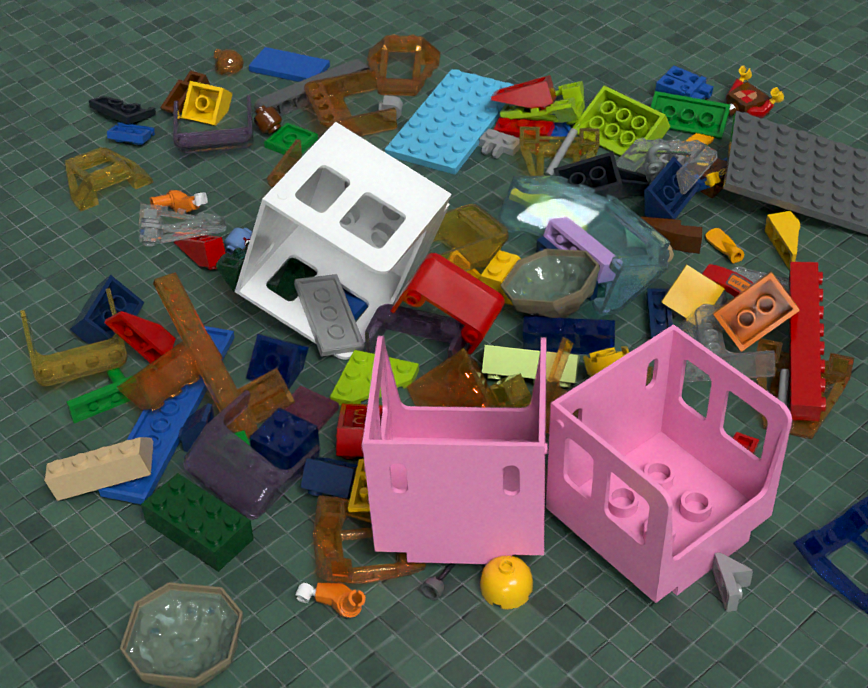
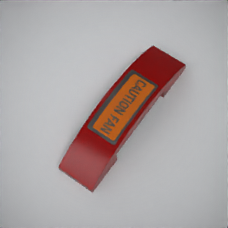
M709 264L702 273L722 286L726 292L734 297L753 284L752 281L744 276L717 265Z

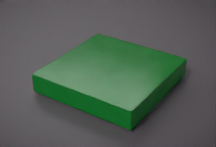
M286 123L264 142V146L272 151L297 159L318 140V134Z

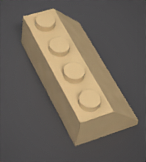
M139 437L47 463L44 481L56 500L59 501L151 475L153 440L152 438Z

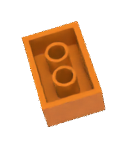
M770 271L714 311L713 315L742 352L799 312L800 309L773 272Z

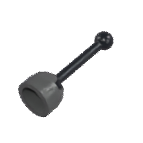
M450 563L438 578L434 576L426 579L421 585L422 593L431 600H437L444 591V578L457 563Z

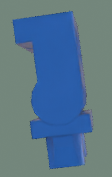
M673 66L666 75L656 82L655 91L705 100V98L709 99L712 96L714 87L706 84V77H699L689 71Z

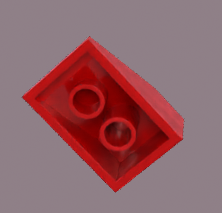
M548 75L498 89L493 93L491 99L492 101L544 110L553 104L556 94L551 76Z
M342 403L337 425L336 456H342L345 459L364 457L362 440L368 404ZM379 405L380 424L383 412L382 405Z

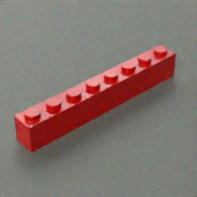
M790 262L789 295L800 309L799 312L789 318V379L792 420L820 421L821 412L826 410V397H821V392L825 393V378H821V374L825 372V360L820 359V355H824L825 348L824 341H820V337L824 336V323H820V320H823L824 306H819V302H823V289L819 288V285H822L823 272H818V262Z

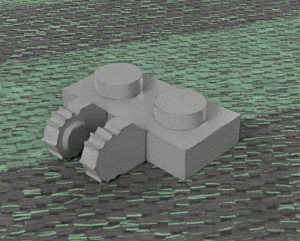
M488 129L479 138V145L483 146L481 152L484 155H487L494 149L492 156L498 159L503 153L514 156L523 146V140L498 132L497 130Z

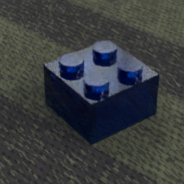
M278 408L249 437L255 459L289 476H292L306 461V458H309L320 446L317 425L281 408Z

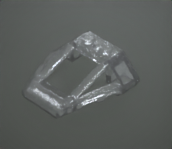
M140 203L138 239L145 246H155V244L208 234H218L226 231L224 216L199 212L198 216L186 214L185 209H178L177 212L168 211L167 206ZM161 216L185 219L190 221L179 222L174 224H163Z

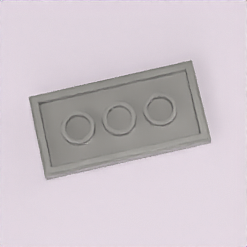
M332 274L295 279L294 285L320 355L327 356L363 350L365 344L338 275Z

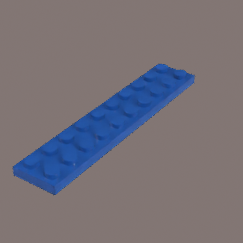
M191 324L127 440L139 437L152 438L151 475L99 489L100 496L141 504L153 494L180 442V428L184 427L187 418L196 412L235 338L234 331Z

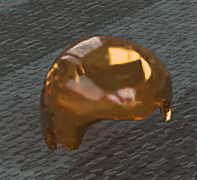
M215 49L213 53L216 59L215 70L219 71L221 75L225 72L237 73L243 68L244 60L237 51Z

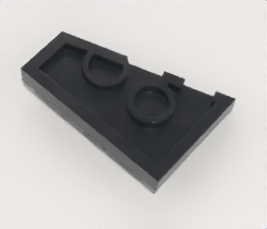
M100 96L89 100L90 108L127 125L156 115V108L149 107L148 109H143L141 104H124L123 100L107 96Z

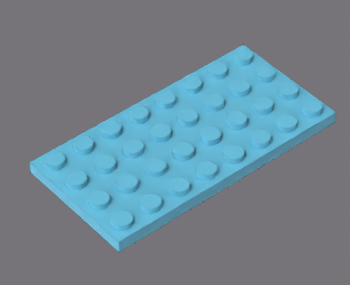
M451 69L385 148V153L396 159L456 175L479 145V138L488 129H491L499 119L500 111L506 104L492 101L491 96L496 90L513 86V84Z

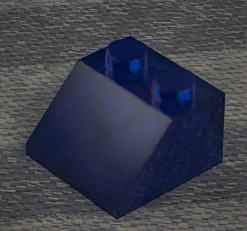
M257 334L246 379L289 391L304 368L309 347L269 335Z

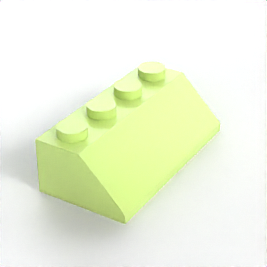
M485 345L482 373H488L487 378L501 379V375L510 376V381L524 382V377L533 378L534 383L540 351ZM546 352V385L547 380L557 381L556 386L570 387L571 383H576L580 356Z

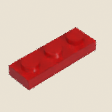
M499 118L493 130L512 135L516 138L549 140L555 126L553 121Z

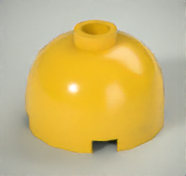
M621 346L622 351L617 352L615 347L589 353L590 358L583 356L588 375L590 377L594 376L629 353L628 347Z
M499 556L491 559L483 568L480 579L482 596L491 605L493 603L501 605V609L518 608L525 604L533 590V578L530 568L522 559L516 556Z

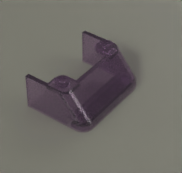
M384 304L377 308L365 330L366 352L374 354L377 337L383 336L386 329L451 343L448 349V376H454L468 345V342L461 336V330L464 327L462 323L452 317L401 306L397 308L395 313L390 312L393 307L392 304Z

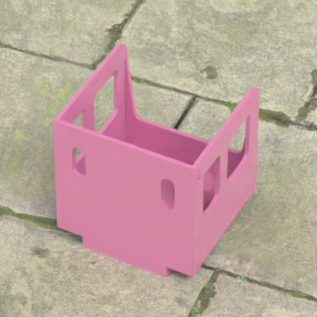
M673 324L551 403L546 508L655 603L671 591L675 595H679L712 569L715 553L720 552L729 557L749 541L750 533L753 529L772 516L792 424L791 413L783 402ZM655 359L653 378L646 386L647 369L651 361ZM686 360L697 366L711 378L712 385L706 418L686 404L682 398ZM729 391L764 415L768 421L761 459L724 431L723 424ZM577 409H579L578 419L572 415Z
M384 336L377 337L362 440L375 552H406L407 562L487 564L491 559L499 556L544 555L545 459L547 454L546 338H541V349L530 405L525 408L415 407L404 405L399 397ZM380 386H381V396H382V406H383L381 424H380V415H379V393H380Z

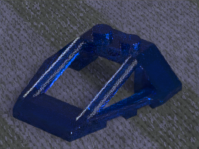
M867 496L851 506L840 517L817 531L815 529L793 544L824 581L868 614V594L860 590L827 558L852 541L868 555V541L861 536L868 530Z

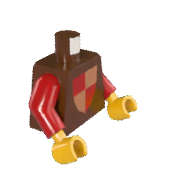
M743 65L739 68L740 78L735 80L726 96V104H731L729 117L734 115L736 111L749 113L758 118H764L769 115L770 110L775 106V102L783 101L784 94L778 87H775L770 92L772 96L770 98L749 82L744 83V80H749L752 77V72L749 68L745 73L746 68Z

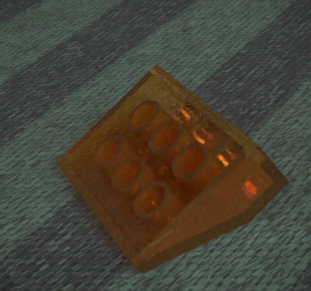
M464 348L407 386L416 407L500 408L477 362Z

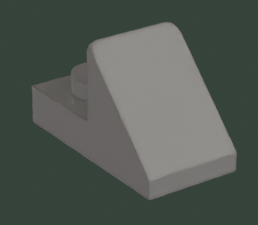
M720 552L715 553L712 571L726 612L737 611L739 599H742V587L750 586L753 571L751 568Z

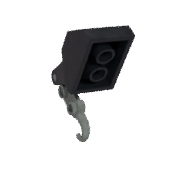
M657 144L649 148L646 154V161L643 164L645 174L617 167L613 151L554 168L563 206L566 209L591 213L608 208L616 198L644 196V190L663 168L661 159L656 157L655 153L662 149L670 152V146Z

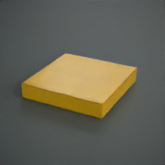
M686 264L661 302L700 326L725 289Z

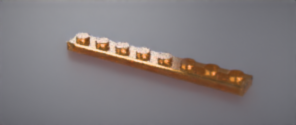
M176 272L154 279L153 284L231 434L245 430L248 439L258 435L259 430Z

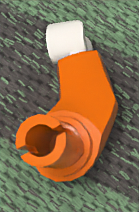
M169 190L166 195L150 198V205L153 210L170 206V208L180 214L198 209L202 204L208 203L206 193L187 196L179 190Z
M302 583L296 592L298 601L308 603L311 596H315L316 602L332 606L339 615L346 618L358 615L361 611V606L365 603V595L362 591L358 590L356 593V590L352 591L342 583H317L316 589L307 583Z

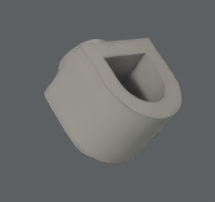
M384 95L383 103H379V114H382V120L399 119L403 107L402 100L396 96Z

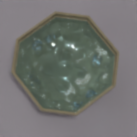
M545 249L519 259L502 282L501 288L517 312H525L542 318L562 319L568 317L570 313L577 311L580 305L593 295L600 267L587 251Z
M169 582L135 602L120 651L145 683L166 688H198L230 666L237 649L243 612L222 587Z

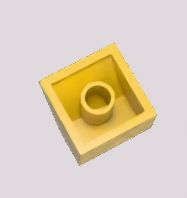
M190 81L181 118L216 126L229 111L233 93L224 88Z
M498 250L481 274L480 281L499 292L504 297L505 303L513 305L503 292L501 284L516 262L521 258L518 255ZM524 280V284L529 285V280ZM518 292V295L523 298V293Z

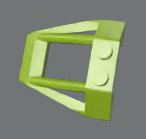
M583 81L558 86L559 90L555 91L556 97L563 95L564 100L555 101L551 106L546 107L542 111H539L540 108H529L531 112H523L524 108L528 107L506 103L500 111V116L509 119L544 120L555 123L566 122L567 124L576 123L585 109Z

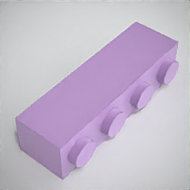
M569 217L549 219L543 235L558 249L587 251L599 264L598 283L617 279L623 261Z

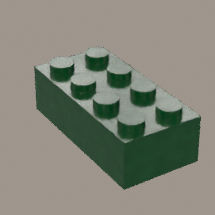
M179 473L175 474L141 503L146 524L218 572L254 540L250 519Z

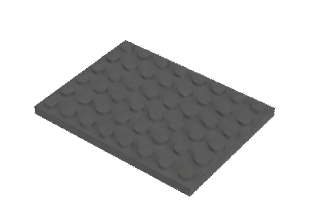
M735 112L723 185L724 190L868 235V152L860 148L847 146L841 142L828 140L822 136L809 134L803 130H796L784 124L780 125L765 118L761 119L746 112Z

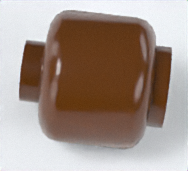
M263 105L255 111L257 115L254 117V122L262 133L271 135L282 127V118L273 106L266 108Z

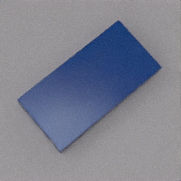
M264 47L249 65V71L300 82L327 71L330 67V60Z

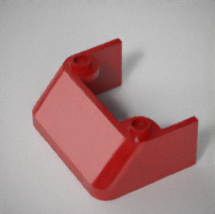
M429 253L402 289L390 312L395 313L402 301L412 307H421L425 301L434 305L464 325L461 330V336L466 342L470 343L463 356L467 360L482 342L501 312L505 299L499 292L437 253Z

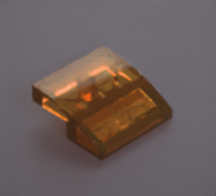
M277 368L236 390L253 425L296 403Z

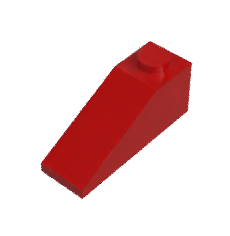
M189 233L173 238V242L199 266L208 267L209 270L221 267L220 264L228 262L222 237Z
M123 311L109 317L104 322L153 366L169 358L176 338L160 324Z

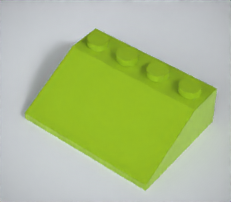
M603 86L572 128L578 131L577 135L610 152L613 151L614 154L633 163L645 154L649 148L661 141L669 130L670 124L665 114Z

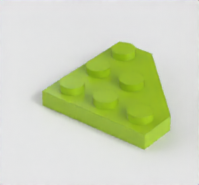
M354 350L330 395V403L342 405V403L361 404V401L369 399L375 354ZM389 357L397 388L402 386L405 389L412 386L419 372V364ZM380 386L379 398L382 397V396H381V386Z

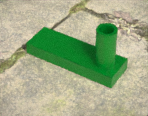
M113 366L107 371L112 384L66 401L73 423L75 424L139 398L137 382L133 375L126 378L118 366Z

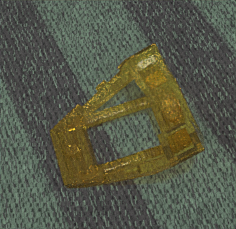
M520 126L519 145L534 188L549 197L560 198L556 178L544 177V157H555L566 137L540 136V127ZM580 128L579 137L574 138L564 157L573 158V163L581 161V156L587 154L586 159L595 157L599 149V128ZM531 153L536 155V171Z
M99 147L65 161L71 199L80 212L99 204L96 191L126 179L135 190L153 183V179L138 164L108 148ZM107 161L113 163L108 167L95 170L90 174L85 171L86 169L97 166ZM74 174H77L78 176L83 178L79 187L77 185Z

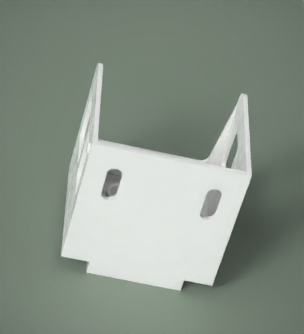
M335 122L262 199L235 292L316 344L299 296L294 301H287L269 290L266 284L290 258H296L314 269L317 273L316 276L337 274L342 288L368 305L366 311L356 322L365 343L389 313L402 289L428 254L450 205L448 201L452 194ZM353 352L334 354V356L339 359L348 360Z

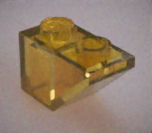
M521 373L507 376L490 385L500 408H525L531 403L532 396Z

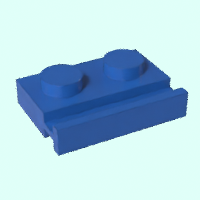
M120 122L107 131V138L115 139L116 142L129 141L135 145H142L151 138V135H155L154 127L127 125Z

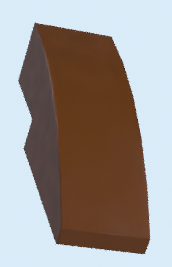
M190 70L183 81H177L160 109L176 115L183 112L190 81L210 85L206 75Z
M639 217L638 228L656 231L667 239L673 250L700 254L702 227L681 225V220Z

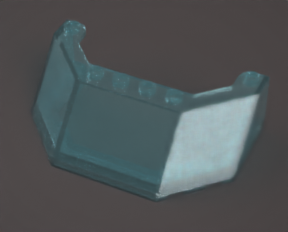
M514 176L497 217V221L503 226L504 230L511 233L526 231L542 237L549 219L569 217L615 255L610 262L609 268L616 276L613 281L598 283L601 287L605 288L604 298H595L592 303L596 313L603 316L618 314L667 271L669 267V262L667 261L669 259L668 247L670 241L616 197L609 194L606 197L595 194V189L580 184L579 187L567 183L568 179L562 176Z

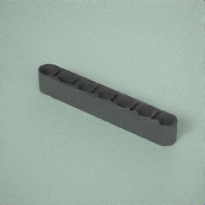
M360 59L351 60L259 98L254 104V110L256 111L263 105L266 108L273 106L282 117L367 81L371 77L372 70Z

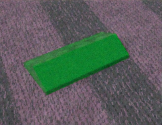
M655 91L651 108L666 115L670 124L669 130L690 134L698 133L717 139H722L731 104Z

